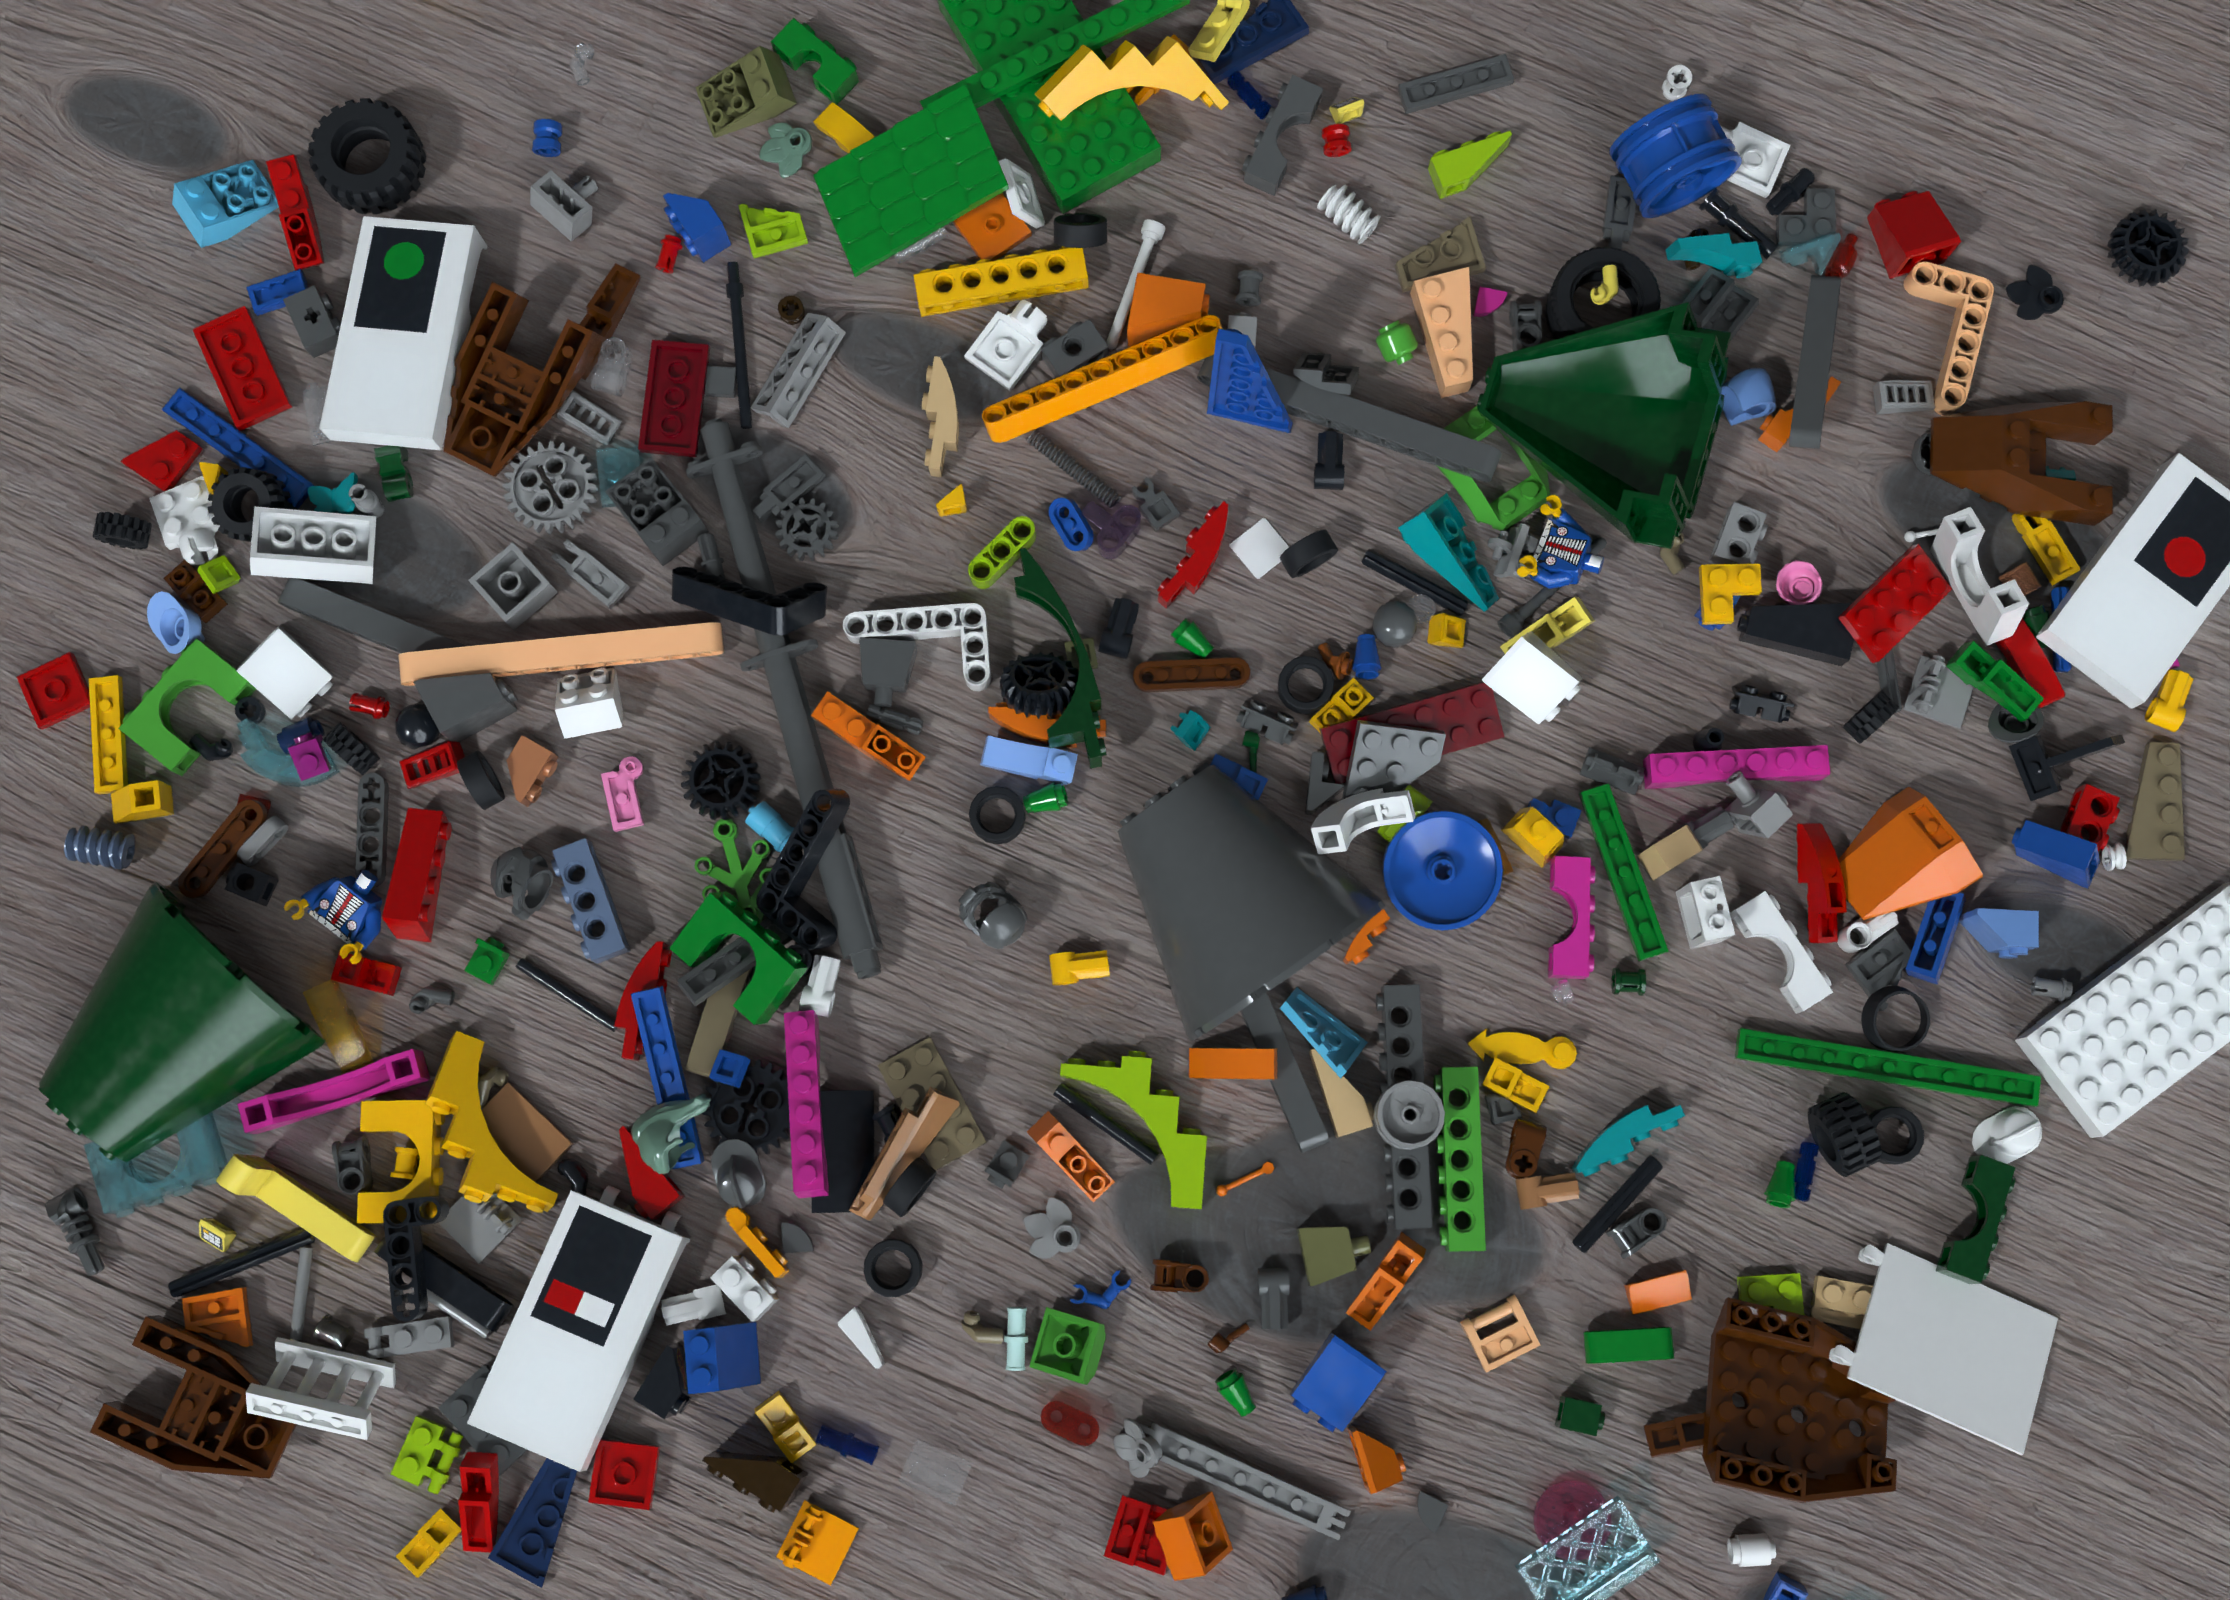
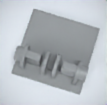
M1921 655L1903 710L1960 729L1973 686L1970 684L1966 685L1944 663V657L1933 655L1931 659Z
M493 1193L487 1202L482 1201L481 1203L471 1202L465 1199L463 1194L449 1209L446 1219L439 1222V1224L480 1264L523 1219L504 1200L499 1199L497 1193Z

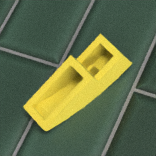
M1573 597L1552 613L1546 614L1505 642L1500 648L1506 654L1521 636L1532 631L1549 648L1553 649L1595 622L1581 599Z

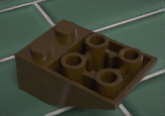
M714 1451L704 1456L702 1460L708 1464L706 1469L719 1478L725 1475L734 1481L732 1486L744 1495L752 1493L760 1498L758 1503L773 1513L775 1510L781 1512L789 1506L809 1474L781 1456Z

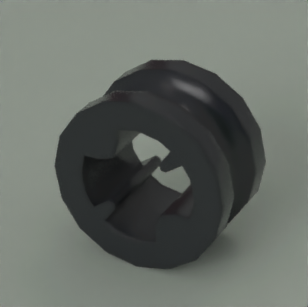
M244 697L235 706L237 718L249 725L260 723L266 714L263 703L253 697ZM248 705L256 708V712L252 711L254 713L252 717L244 714L245 710L248 711L246 708Z

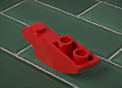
M291 154L266 161L281 212L279 217L294 269L302 270L324 264L321 240L308 186L304 184L297 157Z
M1225 501L1219 507L1214 505L1205 515L1204 519L1206 522L1200 529L1195 527L1186 538L1188 542L1186 544V552L1191 557L1189 558L1186 555L1177 565L1176 570L1178 572L1172 579L1167 577L1157 589L1160 592L1158 594V603L1166 609L1184 588L1195 594L1212 570L1219 555L1226 529L1228 504Z
M1821 823L1797 824L1798 883H1808L1809 943L1838 942L1837 913H1847L1844 880L1838 857Z
M657 941L647 951L636 966L622 994L614 1027L626 1029L621 1057L623 1059L639 1061L640 1055L645 1053L631 993L663 986L666 995L667 979H664L665 967L669 968L672 951L668 950L669 945L665 942Z

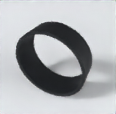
M1886 986L1875 991L1867 999L1862 1010L1861 1024L1865 1036L1877 1048L1885 1051H1906L1919 1045L1926 1037L1930 1027V1014L1927 1005L1918 995L1904 987ZM1897 994H1908L1918 1004L1921 1017L1920 1025L1911 1041L1896 1048L1887 1044L1880 1037L1876 1026V1017L1879 1008L1888 998Z

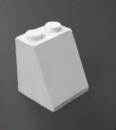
M280 625L237 668V672L290 719L295 715L301 718L312 707L309 701L316 694L323 696L333 685L330 682L333 675Z
M1530 631L1520 637L1485 675L1482 681L1539 725L1545 719L1550 722L1561 711L1558 705L1562 700L1566 698L1570 701L1581 690L1578 683L1583 678Z

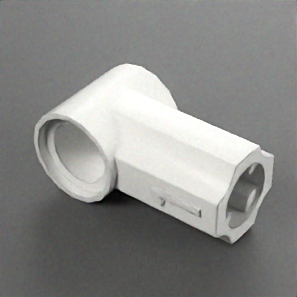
M1891 912L1867 920L1859 918L1839 931L1837 942L1839 947L1847 953H1854L1868 947L1874 940L1899 924L1897 914ZM1851 931L1858 934L1859 944H1855L1851 940Z
M815 954L808 985H805L802 991L799 1011L814 1010L816 1015L829 1018L835 1000L834 987L841 964L840 960Z
M717 1285L695 1289L693 1293L681 1294L661 1300V1309L666 1326L697 1318L703 1320L726 1314L721 1289Z

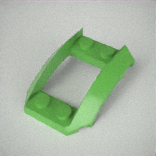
M1477 406L1443 428L1476 441H1481L1495 430H1498L1481 416ZM1500 432L1523 461L1531 476L1490 504L1473 478L1439 466L1437 467L1462 497L1477 523L1483 522L1492 525L1494 529L1506 531L1541 505L1548 502L1546 497L1550 496L1546 469Z

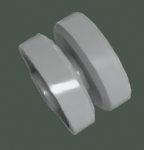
M1408 1080L1394 1084L1380 1095L1374 1107L1373 1120L1378 1134L1386 1143L1398 1149L1411 1150L1426 1146L1438 1136L1444 1125L1445 1111L1442 1100L1431 1087L1422 1082ZM1412 1109L1414 1112L1412 1114L1414 1120L1408 1121L1404 1117L1405 1111Z

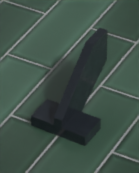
M2036 735L2010 745L2009 749L2030 801H2035L2062 790L2054 771L2055 767L2121 745L2125 741L2122 735L2111 736L2049 758L2041 736Z

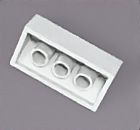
M254 506L250 550L251 575L373 584L376 516Z

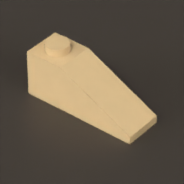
M1315 1049L1310 1050V1058L1336 1138L1373 1127L1374 1110L1371 1102L1366 1103L1364 1097L1344 1076L1340 1079Z

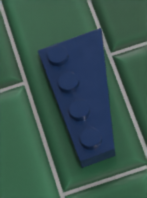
M1269 0L1267 3L1263 2L1255 9V13L1246 21L1242 20L1215 62L1198 59V65L1215 85L1308 35L1309 26L1290 0Z
M546 1458L488 1559L542 1588L577 1471Z

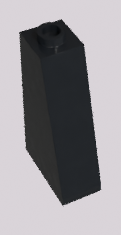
M1852 603L1752 606L1745 614H1741L1737 625V631L1741 632L1739 641L1843 666L1850 660L1854 638L1838 617Z

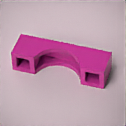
M1554 856L1550 860V890L1560 894L1568 902L1573 915V924L1565 940L1549 948L1548 978L1585 979L1589 977V972L1594 970V955L1589 954L1590 942H1594L1595 936L1594 925L1590 924V913H1594L1595 896L1590 895V883L1595 882V866H1591V857Z

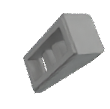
M1887 380L1878 381L1872 387L1876 415L1935 409L1931 381ZM1919 389H1924L1926 402L1920 401ZM1908 390H1913L1914 402H1910ZM1898 391H1902L1904 402L1899 401ZM1888 392H1892L1893 402H1889Z
M573 390L557 413L559 420L606 446L622 423L621 420ZM577 404L581 407L575 417H573L570 413ZM586 410L590 411L591 413L584 423L579 421ZM596 415L601 417L594 429L589 427ZM608 421L611 425L603 436L599 431L604 423Z

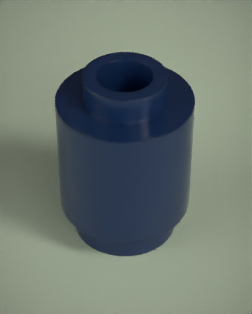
M307 717L282 728V732L277 734V740L283 752L289 755L288 747L295 743V737L311 732L312 736L319 734L324 736L325 732L318 720Z

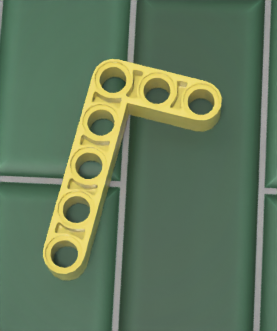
M233 1154L216 1179L220 1186L236 1195L258 1197L351 1261L358 1263L376 1237L366 1227L357 1223V1221L259 1156Z

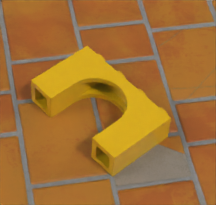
M426 1100L361 1101L360 1131L368 1133L400 1132L405 1134L414 1142L418 1149L419 1168L413 1180L400 1190L394 1192L358 1193L357 1223H384L383 1211L393 1201L439 1196V1186L443 1184L444 1179L443 1168L440 1167V1155L444 1153V1149L441 1148L444 1138L440 1136L441 1125L445 1123V1115L434 1112L431 1106L425 1104ZM429 1202L426 1206V1213L430 1218H434L437 1214V1206L433 1202ZM399 1206L396 1210V1218L403 1222L406 1219L407 1212L404 1207Z

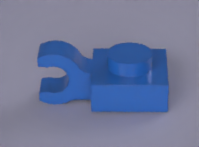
M1533 798L1527 806L1536 808L1568 839L1572 837L1582 811L1555 799L1548 806L1546 803Z

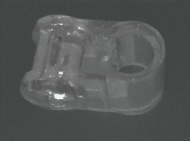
M611 337L603 342L596 367L592 373V390L620 397L623 395L632 362V353L621 339Z

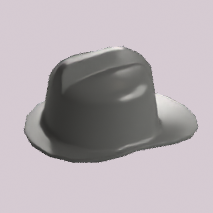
M728 1139L720 1143L713 1152L711 1164L721 1198L728 1204L739 1208L757 1204L764 1196L766 1183L755 1149L740 1139Z

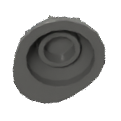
M1997 704L1990 715L1988 729L1990 734L1997 740L2006 743H2019L2039 733L2043 727L2044 716L2041 709L2037 707L2026 721L2020 722L2003 706Z

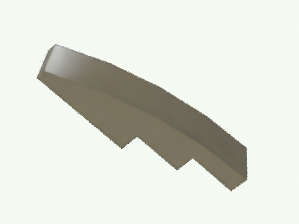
M752 968L707 999L685 1067L686 1071L709 1077L719 1050H726L734 1029V1020L738 1013V1010L733 1005L744 991Z

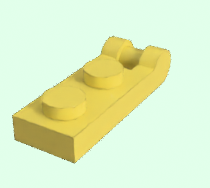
M1217 0V5L1188 48L1190 56L1215 62L1246 15L1250 6V0Z

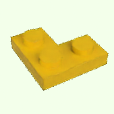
M1706 564L1699 567L1702 625L1732 624L1734 622L1733 596L1760 595L1762 593L1760 564Z

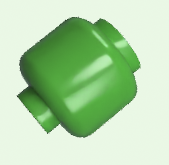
M1399 320L1378 330L1380 334L1376 337V343L1385 361L1392 362L1396 360L1397 364L1400 365L1413 358L1411 352L1416 350L1418 342L1409 324H1400Z

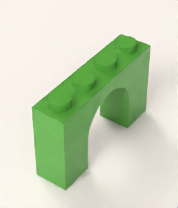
M197 638L191 644L186 645L178 660L163 671L160 681L144 693L142 702L135 710H131L125 715L123 724L118 728L170 771L180 776L184 775L201 754L182 739L172 728L170 709L175 698L189 687L204 685L209 686L229 703L236 706L240 699L250 697L256 690L252 684L237 672V668Z

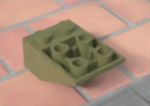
M762 46L755 48L696 87L714 138L775 118L797 104L779 54Z

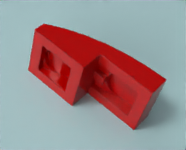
M339 951L331 977L332 981L394 996L402 967L364 957L361 958L359 963L352 964L350 958L353 955L348 954L343 959Z

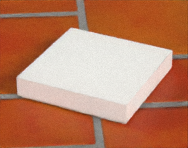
M1006 158L998 161L1009 186L1006 194L1012 214L1036 229L1044 226L1045 220L1031 174Z

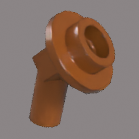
M1328 643L1318 646L1317 649L1325 664L1333 670L1337 679L1342 680L1346 675H1350L1353 659L1350 658L1349 652L1344 651L1338 656H1334Z

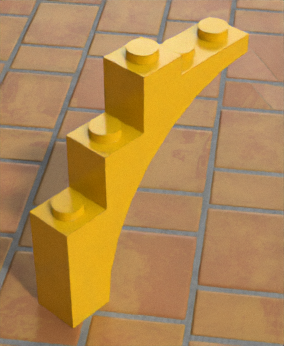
M456 1031L449 1041L425 1104L431 1106V1109L436 1113L442 1115L453 1114L441 1148L448 1150V1154L455 1158H470L457 1192L464 1194L465 1199L475 1203L487 1202L493 1193H497V1197L507 1202H514L516 1200L526 1204V1208L539 1213L543 1211L548 1212L555 1205L558 1193L537 1184L518 1170L502 1153L487 1127L481 1110L478 1092L479 1061L485 1042Z

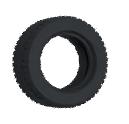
M1596 247V249L1591 248L1589 251L1584 250L1582 253L1576 254V256H1573L1561 267L1547 297L1546 320H1548L1547 324L1550 327V332L1553 333L1552 336L1554 339H1560L1595 329L1584 322L1578 315L1574 307L1573 294L1577 288L1588 282L1603 281L1602 268L1607 265L1617 266L1618 287L1625 292L1631 302L1632 318L1658 311L1661 307L1659 285L1656 283L1657 280L1653 272L1649 271L1650 268L1645 265L1646 263L1640 261V258L1619 248Z

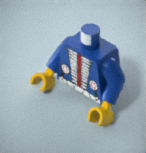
M1550 495L1546 497L1552 508L1548 504H1543L1540 507V511L1544 515L1552 514L1553 519H1548L1534 556L1526 555L1519 560L1525 566L1518 568L1517 574L1520 577H1526L1530 574L1531 579L1548 589L1578 584L1583 570L1599 574L1604 563V557L1590 553L1591 537L1564 509H1560L1562 503L1558 496Z
M362 870L357 879L353 876L334 877L317 884L301 896L302 900L293 899L287 901L284 905V910L288 911L291 907L298 906L299 911L293 914L291 918L299 920L304 915V909L309 907L310 909L307 913L347 943L341 947L340 956L344 959L350 952L354 951L355 953L350 958V962L357 964L362 958L360 951L366 949L381 931L380 908L383 902L382 898L371 891L378 878L373 873Z

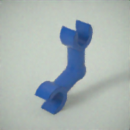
M1116 1271L1112 1276V1283L1102 1295L1087 1291L1081 1284L1073 1285L1076 1288L1082 1289L1084 1296L1081 1300L1070 1298V1301L1074 1304L1087 1303L1098 1306L1101 1309H1107L1111 1306L1112 1301L1119 1292L1130 1286L1131 1279L1124 1286L1117 1285L1116 1277L1121 1271Z

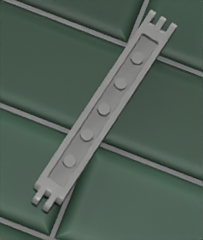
M1153 1422L1151 1427L1139 1423L1143 1432L1148 1434L1146 1438L1153 1437L1160 1444L1162 1449L1160 1461L1329 1537L1340 1540L1342 1534L1332 1530L1331 1526L1334 1524L1344 1529L1346 1522L1335 1516L1338 1512L1343 1516L1349 1517L1350 1510Z

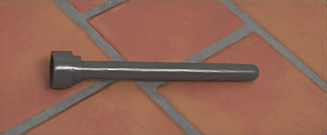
M1602 537L1597 538L1591 544L1590 553L1597 555L1606 547V540ZM1544 587L1520 610L1511 614H1505L1498 621L1500 629L1510 638L1519 634L1525 625L1524 621L1561 587L1553 589Z

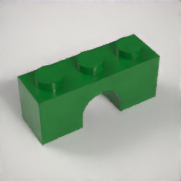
M793 18L771 41L773 51L779 54L781 60L794 71L808 61H815L821 64L818 71L812 76L815 88L831 102L838 105L859 82L856 65L847 57L841 58L836 53L833 45L827 40L821 41L817 38L814 30L804 22L800 24Z

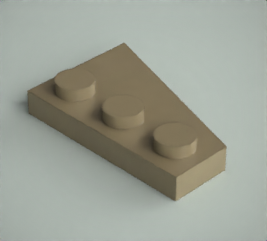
M1471 216L1464 219L1458 226L1451 230L1448 229L1440 234L1439 238L1427 245L1421 246L1395 264L1402 293L1411 291L1414 280L1469 267V276L1483 273L1486 269Z

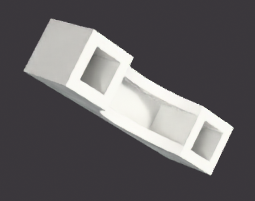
M1764 891L1730 912V916L1745 938H1765L1775 943L1781 949L1787 962V974L1779 989L1797 1014L1832 994L1833 991L1830 988L1831 981L1826 973L1822 970L1819 971L1813 963L1814 956L1806 945L1802 946L1796 935L1798 933L1794 925L1789 920L1785 921L1779 912L1781 908L1774 896L1768 895Z

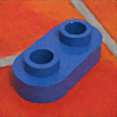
M1070 498L1055 499L1049 507V518L1065 546L1072 551L1087 550L1093 543L1094 534L1079 506ZM1065 508L1069 510L1068 517L1064 515ZM1080 532L1083 533L1082 541L1078 538Z

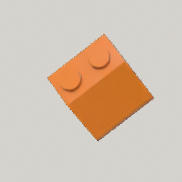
M1212 1491L1167 1509L1153 1521L1156 1536L1161 1543L1166 1557V1564L1171 1571L1174 1581L1205 1576L1233 1550Z

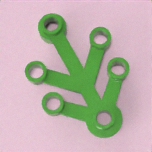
M720 819L715 823L713 833L723 843L731 874L715 866L707 857H700L696 860L695 870L700 875H709L735 889L739 900L737 904L744 911L752 909L753 914L758 917V923L760 924L764 914L758 909L756 898L765 882V874L770 872L772 868H765L760 872L759 878L761 883L752 897H750L748 885L763 859L769 856L771 852L770 845L764 840L755 841L752 845V855L744 869H742L735 844V839L739 833L738 827L730 819ZM723 825H729L730 831L726 835L720 833V828ZM760 844L766 846V851L763 854L756 853V848ZM703 861L709 862V868L706 871H700L699 869ZM708 885L703 889L702 896L705 900L709 890L715 889L717 892H721V890L715 885Z

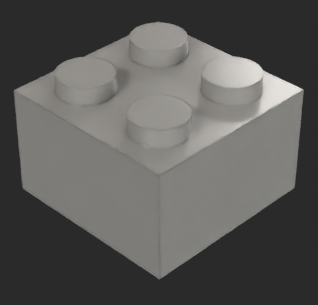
M513 542L468 580L513 630L518 628L558 593Z

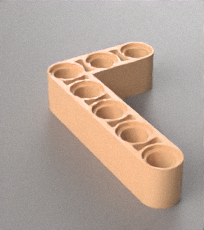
M1920 262L1906 276L1904 280L1905 290L1912 296L1956 308L1934 394V410L1941 416L1952 415L1965 403L1969 393L1994 287L1987 278L1930 262ZM1916 275L1923 277L1926 283L1918 281ZM1944 283L1950 284L1953 288V291L1948 290L1944 286ZM1972 291L1978 292L1981 298L1975 297ZM1965 316L1970 317L1975 325L1968 323ZM1958 343L1965 344L1968 351L1962 350ZM1952 369L1958 370L1961 377L1955 376L1952 373ZM1945 395L1951 396L1955 404L1949 403L1945 399Z

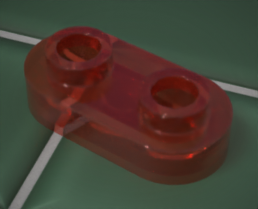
M1062 1401L1049 1402L1041 1412V1422L1048 1431L1073 1443L1088 1446L1094 1443L1099 1436L1100 1427L1095 1417ZM1055 1410L1062 1413V1420L1059 1422H1054L1051 1419V1413ZM1083 1423L1090 1426V1432L1087 1435H1082L1078 1430V1427Z

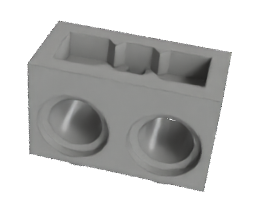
M1733 502L1726 512L1708 562L1713 564H1754L1758 555V551L1754 550L1757 540H1763L1768 525L1764 524L1767 514ZM1739 521L1747 522L1751 527V531H1744L1740 527ZM1729 547L1738 548L1741 552V557H1734L1730 553Z

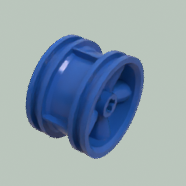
M1694 94L1686 96L1656 109L1630 126L1610 147L1609 154L1612 160L1616 162L1619 173L1624 175L1633 192V199L1640 206L1639 211L1644 218L1660 217L1699 200L1728 180L1740 167L1742 158L1735 151V145L1732 140L1727 139L1717 120L1718 114L1711 107V101L1707 95Z

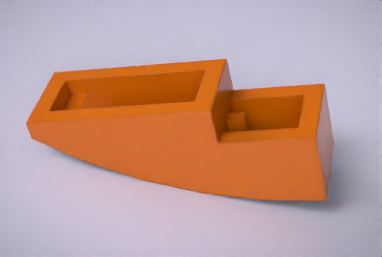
M1189 1048V1078L1277 1079V1049Z

